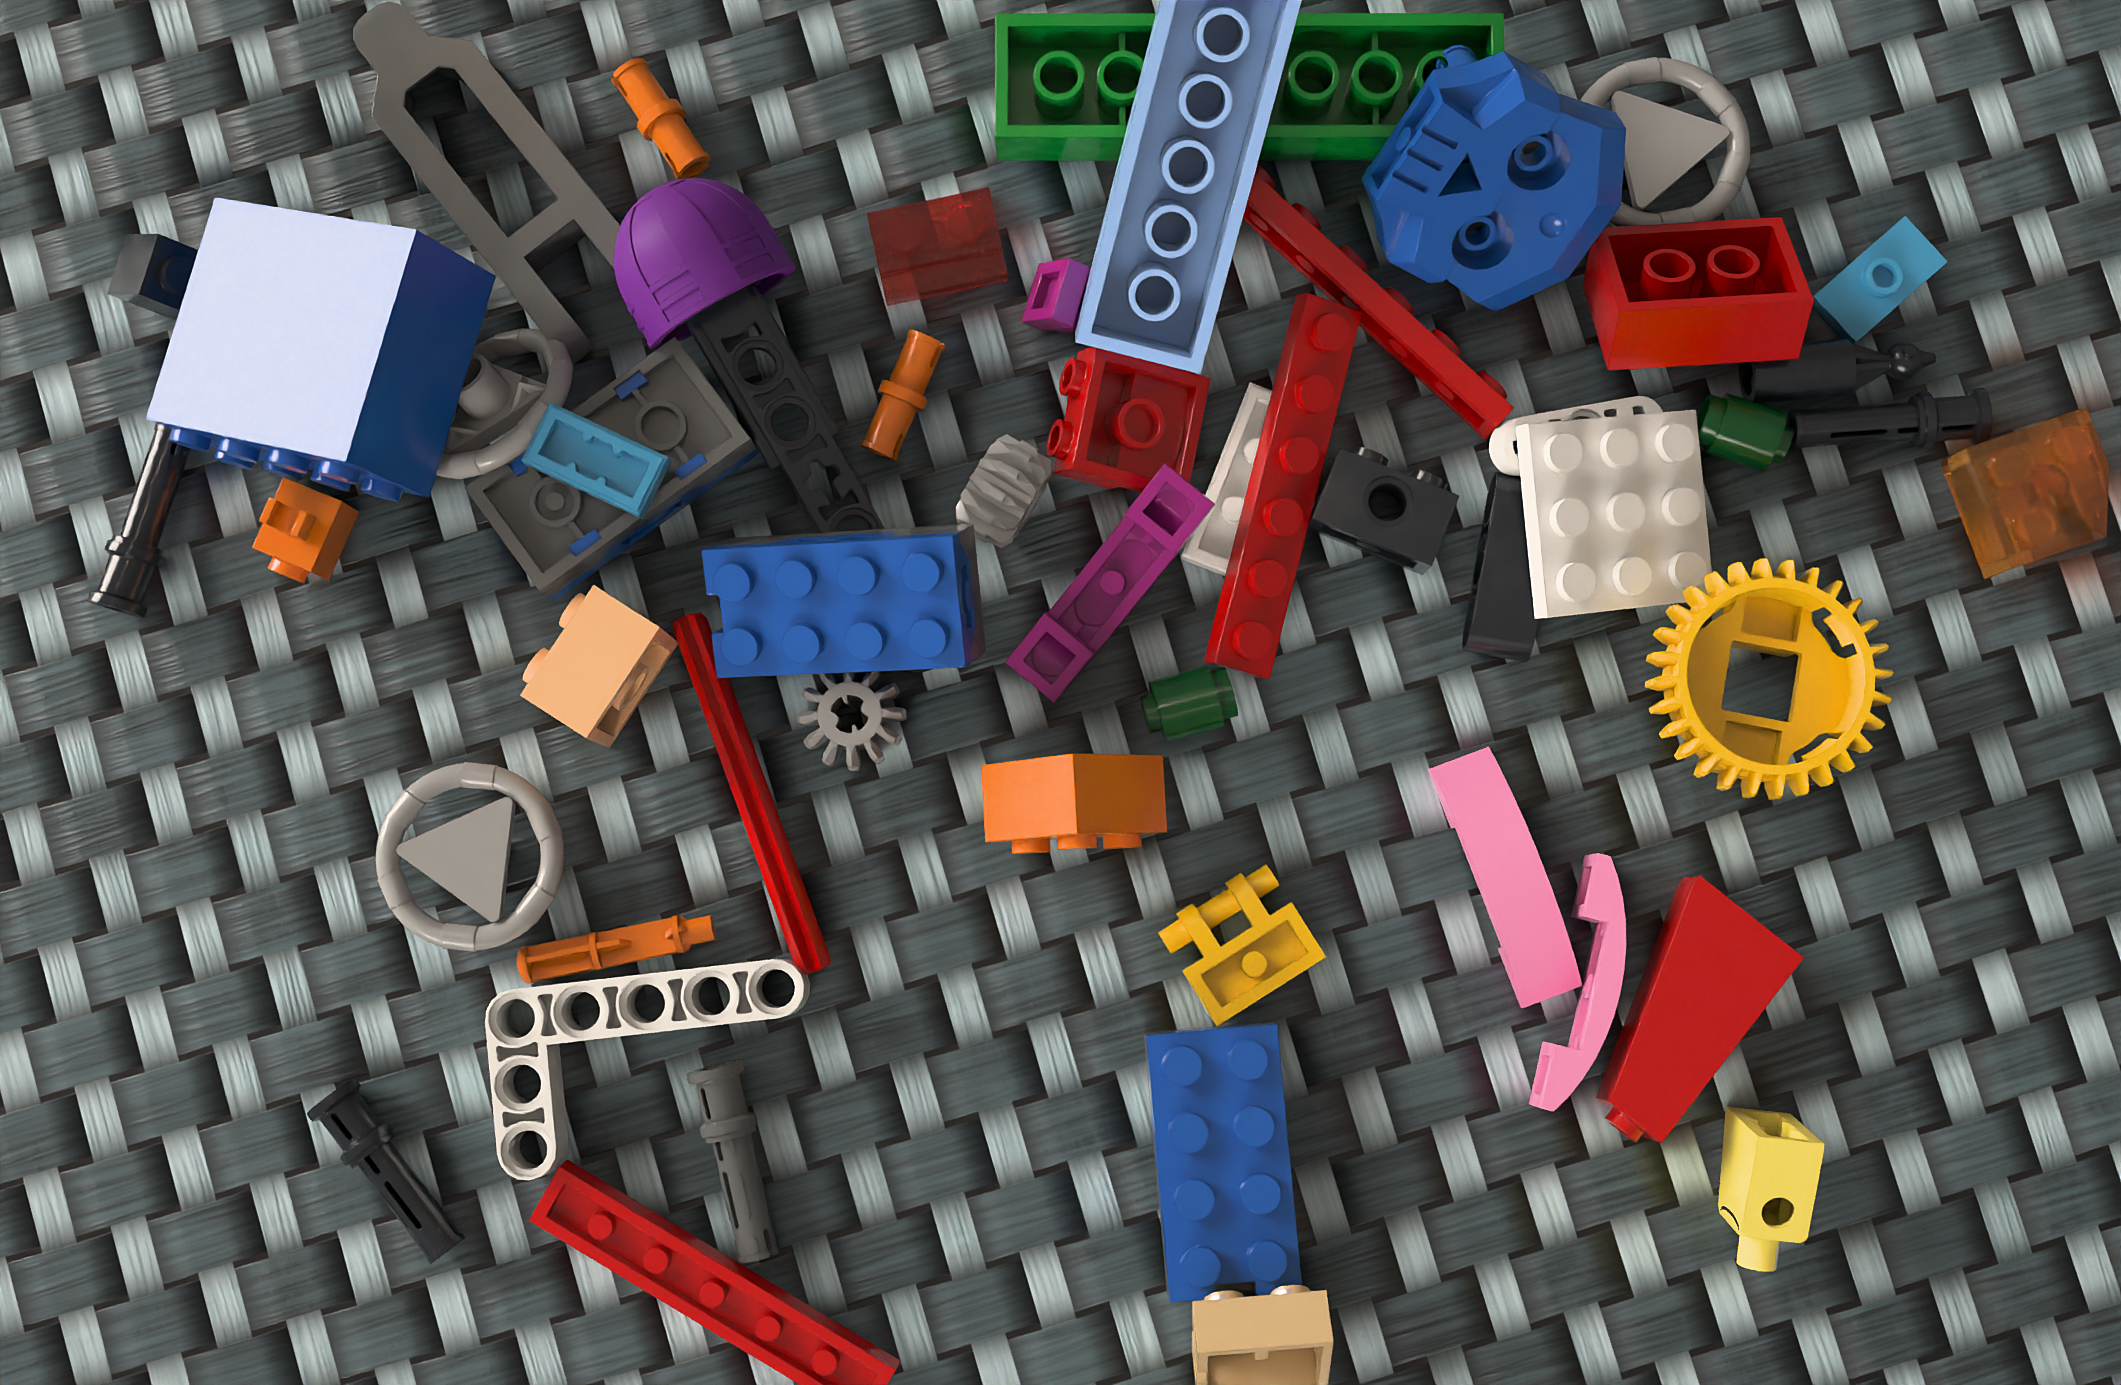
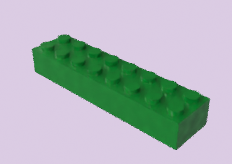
M995 13V142L997 161H1119L1156 13ZM1298 13L1258 161H1372L1432 71L1436 70L1438 59L1444 61L1448 66V62L1442 54L1445 49L1455 45L1467 46L1474 51L1478 61L1503 51L1505 52L1504 13Z

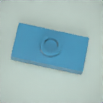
M1904 216L1813 296L1812 307L1841 339L1846 338L1854 344L1948 261L1914 224Z
M551 402L521 460L529 467L641 519H644L672 462L663 454Z

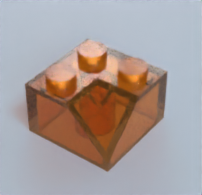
M2087 407L1968 447L1940 462L1984 579L2089 544L2107 536L2110 466Z

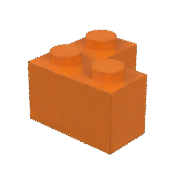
M1065 754L981 765L985 842H1012V854L1051 852L1050 840L1057 839L1058 850L1097 848V837H1103V849L1142 847L1141 835L1167 832L1163 755Z

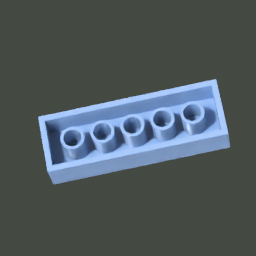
M1159 0L1075 329L1076 343L1201 374L1302 0Z

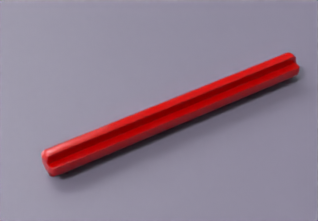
M701 612L688 614L673 622L674 634L793 962L805 975L811 974L830 965L831 958L730 680L729 678L716 677L712 631L707 617Z

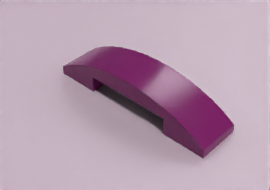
M1164 464L1125 512L1126 516L1049 612L1043 614L1005 663L1052 702H1056L1154 585L1216 504L1170 466Z

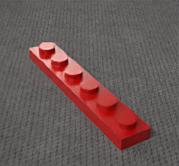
M1257 164L1242 220L1331 301L1361 311L1359 326L1486 440L1514 409L1505 400L1507 393L1500 383L1485 372L1476 374L1459 358L1461 355L1459 348L1447 335L1436 329L1430 332L1412 316L1414 309L1402 294L1391 287H1386L1385 289L1380 287L1366 274L1368 269L1360 256L1345 245H1340L1337 248L1320 232L1321 225L1317 218L1303 205L1294 203L1291 206L1274 190L1275 183L1270 175Z
M1310 293L1299 294L1295 297L1204 658L1205 663L1225 667L1226 669L1258 678L1270 679L1362 314L1361 311Z
M568 1159L557 1169L529 1219L533 1224L799 1385H888L900 1363L899 1359Z

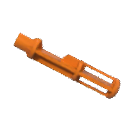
M676 915L667 919L602 932H592L587 935L533 946H523L517 953V970L525 983L534 984L538 981L593 970H603L607 967L677 953L682 954L686 953L694 944L716 940L715 925L712 915L688 920L682 915Z

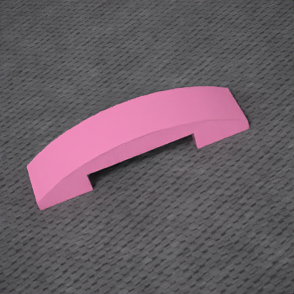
M1486 747L1428 769L1450 828L1456 829L1501 945V947H1498V951L1520 1008L1528 1007L1582 986L1569 936L1546 871L1513 793L1490 748Z
M1599 853L1584 855L1571 913L1572 918L1593 922L1595 927L1568 1047L1542 1042L1529 1100L1530 1105L1553 1112L1571 1095L1595 1061L1608 1034L1621 993L1626 958L1624 902L1618 875L1611 856Z

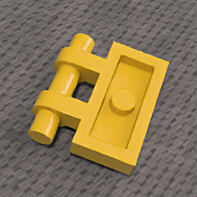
M1266 864L1246 877L1239 873L1226 881V890L1197 908L1193 904L1185 907L1176 913L1177 921L1158 932L1171 954L1192 941L1203 957L1183 969L1182 972L1216 1026H1219L1326 958V955L1292 902L1287 903L1272 914H1268L1260 898L1279 887V883ZM1239 911H1242L1251 927L1220 946L1211 929Z

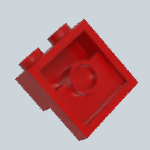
M1095 347L1079 351L1076 359L1070 358L1066 362L1060 377L1059 391L1061 395L1068 396L1064 420H1056L1048 436L1047 454L1050 457L1056 458L1053 474L1107 489L1122 487L1141 493L1162 466L1167 464L1190 483L1211 378Z

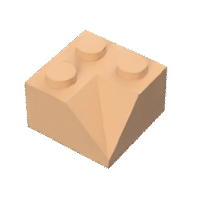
M593 585L586 596L582 593L577 594L564 610L559 621V626L564 628L550 651L542 648L528 664L522 678L528 684L520 696L583 737L610 748L677 647L678 642L659 626Z

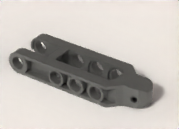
M388 1L375 6L366 12L353 28V40L358 50L377 73L371 117L548 340L555 339L561 341L566 345L574 366L596 348L537 273L585 236L615 272L614 252L620 225L472 40L428 36L409 11L400 4ZM436 70L444 79L460 80L465 85L467 84L502 132L507 134L532 170L540 179L542 178L558 199L509 237L505 235L412 118L415 101L408 92Z

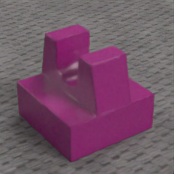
M1071 258L1039 263L1021 322L1040 331L1053 330L1075 335L1079 317L1078 308L1081 298L1083 299L1090 267Z

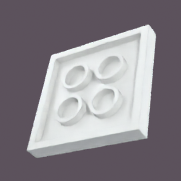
M1696 410L1530 423L1515 426L1535 619L1684 603L1686 600L1682 592L1690 586H1697L1705 594H1709L1705 587L1704 576L1711 573L1712 568Z

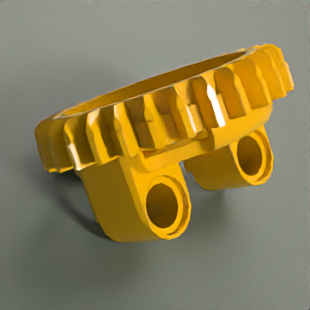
M1761 558L1754 562L1751 577L1742 562L1733 563L1728 566L1727 579L1729 584L1718 571L1704 576V582L1709 594H1705L1697 586L1686 588L1682 593L1691 609L1688 610L1678 604L1668 607L1665 613L1677 627L1675 629L1660 627L1653 633L1656 639L1662 644L1667 645L1666 651L1651 653L1646 657L1647 662L1656 667L1663 668L1661 676L1645 682L1646 688L1663 691L1664 700L1651 706L1649 711L1650 714L1669 713L1672 720L1671 723L1667 724L1659 732L1661 738L1680 735L1684 742L1679 746L1674 757L1680 760L1693 754L1699 756V761L1696 764L1693 775L1700 778L1708 775L1710 772L1719 773L1717 776V789L1721 791L1731 788L1737 778L1741 779L1740 786L1742 797L1752 798L1757 795L1761 782H1764L1769 800L1781 799L1784 796L1786 780L1795 796L1808 794L1810 792L1808 775L1820 787L1829 786L1834 782L1829 764L1843 773L1849 772L1856 765L1847 749L1858 753H1865L1873 748V745L1860 733L1861 729L1875 731L1885 726V722L1871 714L1870 709L1873 706L1885 705L1892 701L1891 696L1875 691V682L1891 677L1894 672L1891 669L1874 667L1873 661L1874 657L1887 651L1889 645L1886 643L1869 645L1865 635L1869 634L1878 625L1876 619L1858 623L1853 617L1862 605L1863 599L1856 598L1844 604L1836 600L1843 586V581L1836 580L1822 590L1817 588L1820 568L1813 567L1807 570L1799 580H1795L1794 560L1782 562L1775 576L1772 574L1768 558ZM1724 607L1721 615L1712 620L1706 627L1701 628L1709 617ZM1823 607L1830 611L1831 614L1823 621L1831 628L1842 647L1853 643L1857 654L1847 658L1836 655L1823 635L1814 626L1812 612ZM1731 647L1781 657L1798 655L1788 722L1726 711L1721 708ZM1828 733L1838 738H1827L1814 750L1801 756L1802 762L1788 764L1789 758L1794 752L1810 744L1819 735Z

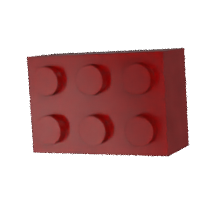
M1782 217L1605 227L1589 249L1583 290L1607 370H1636L1641 368L1799 359L1814 301Z

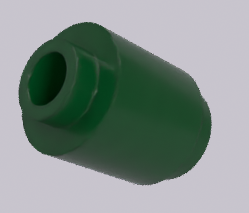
M1726 393L1722 398L1709 394L1697 415L1699 444L1704 446V453L1760 472H1764L1771 462L1780 464L1785 458L1792 441L1793 428L1785 426V412Z
M1208 665L1149 681L1151 694L1140 697L1149 733L1161 731L1166 743L1224 727V720L1238 716L1235 695L1225 667L1210 671Z

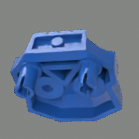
M1455 45L1443 51L1442 54L1445 56L1448 66L1444 61L1438 59L1436 70L1432 71L1379 153L1372 159L1371 165L1367 166L1362 182L1373 208L1377 240L1390 263L1428 283L1444 282L1447 279L1474 301L1496 312L1568 279L1619 209L1622 196L1626 127L1616 112L1557 93L1545 73L1504 51L1478 61L1474 51L1469 47ZM1529 142H1540L1538 148L1533 153L1521 154L1522 148ZM1465 156H1466V159H1467L1468 162H1467V163H1461L1462 160H1463V159L1465 158ZM1484 222L1483 227L1478 232L1465 233L1472 223Z

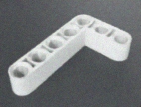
M771 959L511 989L500 993L491 1001L486 1010L485 1028L496 1148L501 1167L508 1175L518 1180H532L554 1171L563 1163L568 1153L569 1141L559 1043L784 1017L796 1013L805 1005L810 994L808 975H805L791 960ZM776 969L788 973L795 985L793 998L783 1007L770 1004L765 999L762 991L766 975ZM710 977H717L723 980L730 992V1001L726 1009L720 1014H712L706 1011L699 1001V989L702 983ZM648 984L657 987L665 999V1009L662 1015L655 1021H648L642 1018L635 1007V997L638 991ZM582 992L593 995L600 1007V1016L596 1024L590 1029L579 1026L574 1021L571 1013L574 999ZM517 1000L527 1002L533 1008L535 1014L534 1026L525 1036L515 1033L510 1028L507 1020L508 1011ZM522 1065L534 1068L541 1079V1090L533 1100H526L515 1091L513 1084L514 1075ZM527 1130L541 1134L546 1141L547 1156L541 1165H533L527 1162L521 1155L519 1149L520 1140Z

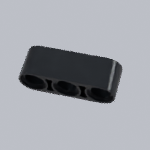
M1495 472L1489 486L1463 630L1462 650L1527 663L1535 642L1539 618L1535 619L1521 478L1520 476H1509L1504 473Z

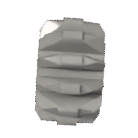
M1008 434L998 438L994 444L990 445L985 456L980 459L977 468L969 478L966 488L960 495L961 499L956 506L957 523L960 525L974 524L975 537L984 543L988 541L1000 548L1012 543L1024 524L1027 523L1029 516L1046 489V484L1052 476L1051 460L1039 453L1037 447L1023 439L1019 441Z
M881 671L866 672L861 684L858 683V672L843 673L844 682L839 684L832 673L819 674L821 681L829 689L824 695L813 688H804L802 696L810 703L817 705L818 710L798 713L797 722L805 726H820V728L810 733L803 742L808 749L818 748L831 740L823 753L822 762L832 767L838 761L843 749H846L848 769L850 771H859L861 766L860 750L866 749L869 757L876 764H881L885 761V757L875 742L881 737L891 745L898 746L901 743L902 737L896 731L885 727L886 722L906 720L907 712L904 708L883 707L900 694V690L895 683L886 685L874 693L881 679ZM852 701L863 702L861 712L868 718L867 723L860 730L855 725H852V733L842 732L844 722L837 716L839 708L843 704L852 708Z

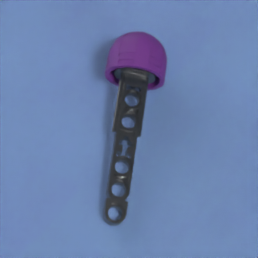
M688 178L675 180L658 186L645 194L631 207L620 225L615 244L614 270L620 293L627 305V310L637 322V327L645 336L650 350H657L673 337L681 341L693 335L770 470L778 466L780 467L817 533L836 532L839 521L849 516L863 519L869 525L870 530L885 529L832 437L840 432L762 297L789 277L795 270V265L790 260L784 246L779 241L775 230L771 227L763 212L739 190L727 184L709 179ZM751 326L756 328L760 336H753L742 340L730 353L725 350L722 343L739 339ZM751 350H762L768 353L776 366L774 377L768 383L762 385H754L745 381L738 368L742 355ZM785 405L795 406L805 414L808 422L807 431L800 439L785 441L773 432L771 416L779 407ZM817 462L822 469H828L833 466L837 471L838 476L831 483V486L839 501L850 492L856 504L840 508L827 521L822 518L818 510L831 505L825 493L820 488L810 492L805 485V481L812 474L809 465ZM918 669V670H904V671H906V672H908V673H923V672H926V671H929V670H932V669Z

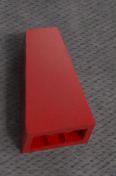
M1701 876L1684 877L1675 890L1596 1095V1098L1610 1109L1604 1119L1635 1143L1642 1135L1659 1143L1664 1141L1804 959L1803 956Z

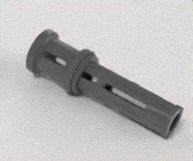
M743 1059L696 1069L688 1072L686 1076L689 1084L696 1085L704 1123L699 1127L700 1136L705 1138V1143H712L726 1208L735 1238L738 1262L749 1263L766 1259L770 1255L778 1254L780 1251L772 1228L766 1194L754 1151L751 1133L756 1131L755 1125L758 1121L756 1113L749 1112L740 1077V1073L745 1070Z

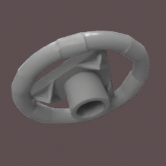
M1652 57L1625 62L1623 65L1604 74L1589 87L1580 101L1603 108L1610 100L1611 111L1617 113L1626 127L1624 170L1632 207L1621 202V206L1609 221L1610 223L1620 227L1713 221L1729 207L1738 192L1741 191L1750 164V137L1746 119L1737 103V99L1717 77L1684 61ZM1660 81L1683 86L1696 93L1713 114L1719 118L1721 124L1652 102L1622 90L1627 87L1630 88ZM1726 139L1727 154L1716 186L1704 199L1687 208L1660 213L1643 211Z
M520 328L496 334L494 337L474 347L458 401L460 407L454 422L451 424L447 443L436 475L453 479H465L484 475L513 460L528 448L550 402L563 407L571 387L573 364L568 349L563 342L555 339L548 340L541 330ZM535 352L541 354L544 358L548 370V379L546 384H543L491 363L501 358ZM511 430L507 435H505L504 437H502V438L499 439L498 441H496V442H494L493 444H491V445H489V446L483 448L484 446H486L487 444H489V443L492 442L493 440L497 439L498 437H500L501 435H503V434L506 433L507 431Z
M471 762L442 767L426 774L407 789H404L385 815L386 817L383 821L376 847L377 881L389 909L392 910L399 921L412 933L443 949L473 952L503 945L519 937L536 924L555 899L564 868L563 832L550 803H548L545 797L530 782L510 770L498 765ZM462 787L496 790L508 796L402 843L405 831L426 805V802L442 792ZM516 803H518L526 812L540 843V868L536 882L518 904L515 911L503 918ZM400 856L487 920L494 923L484 926L443 923L427 914L414 901L401 870Z

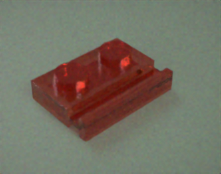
M989 187L867 213L887 306L1008 281L1007 267Z

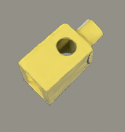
M1726 1107L1718 1208L1722 1217L1740 1235L1736 1263L1751 1270L1775 1271L1777 1269L1780 1241L1803 1243L1808 1238L1825 1144L1790 1113Z

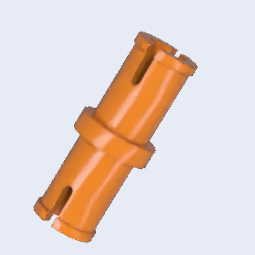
M634 58L622 64L613 73L614 78H611V81L619 89L638 117L637 129L644 139L654 141L674 171L677 180L696 178L709 167L708 162H711L712 159L704 151L685 123L686 112L677 99L668 98L650 71L649 65L644 58Z
M915 330L908 331L906 342L889 381L882 380L878 393L882 395V398L865 438L860 443L861 447L883 458L897 462L899 451L916 412H923L928 402V399L923 395L940 355L946 348L945 344Z

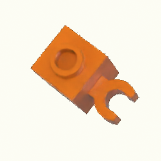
M283 477L274 499L268 498L260 516L259 522L263 524L252 548L272 557L268 569L303 584L309 573L329 581L359 511L338 499Z

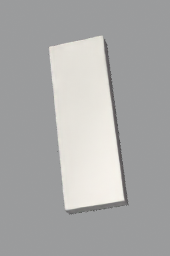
M1251 382L1249 383L1205 495L1216 505L1187 541L1181 555L1182 560L1223 576L1226 575L1272 393L1271 390Z

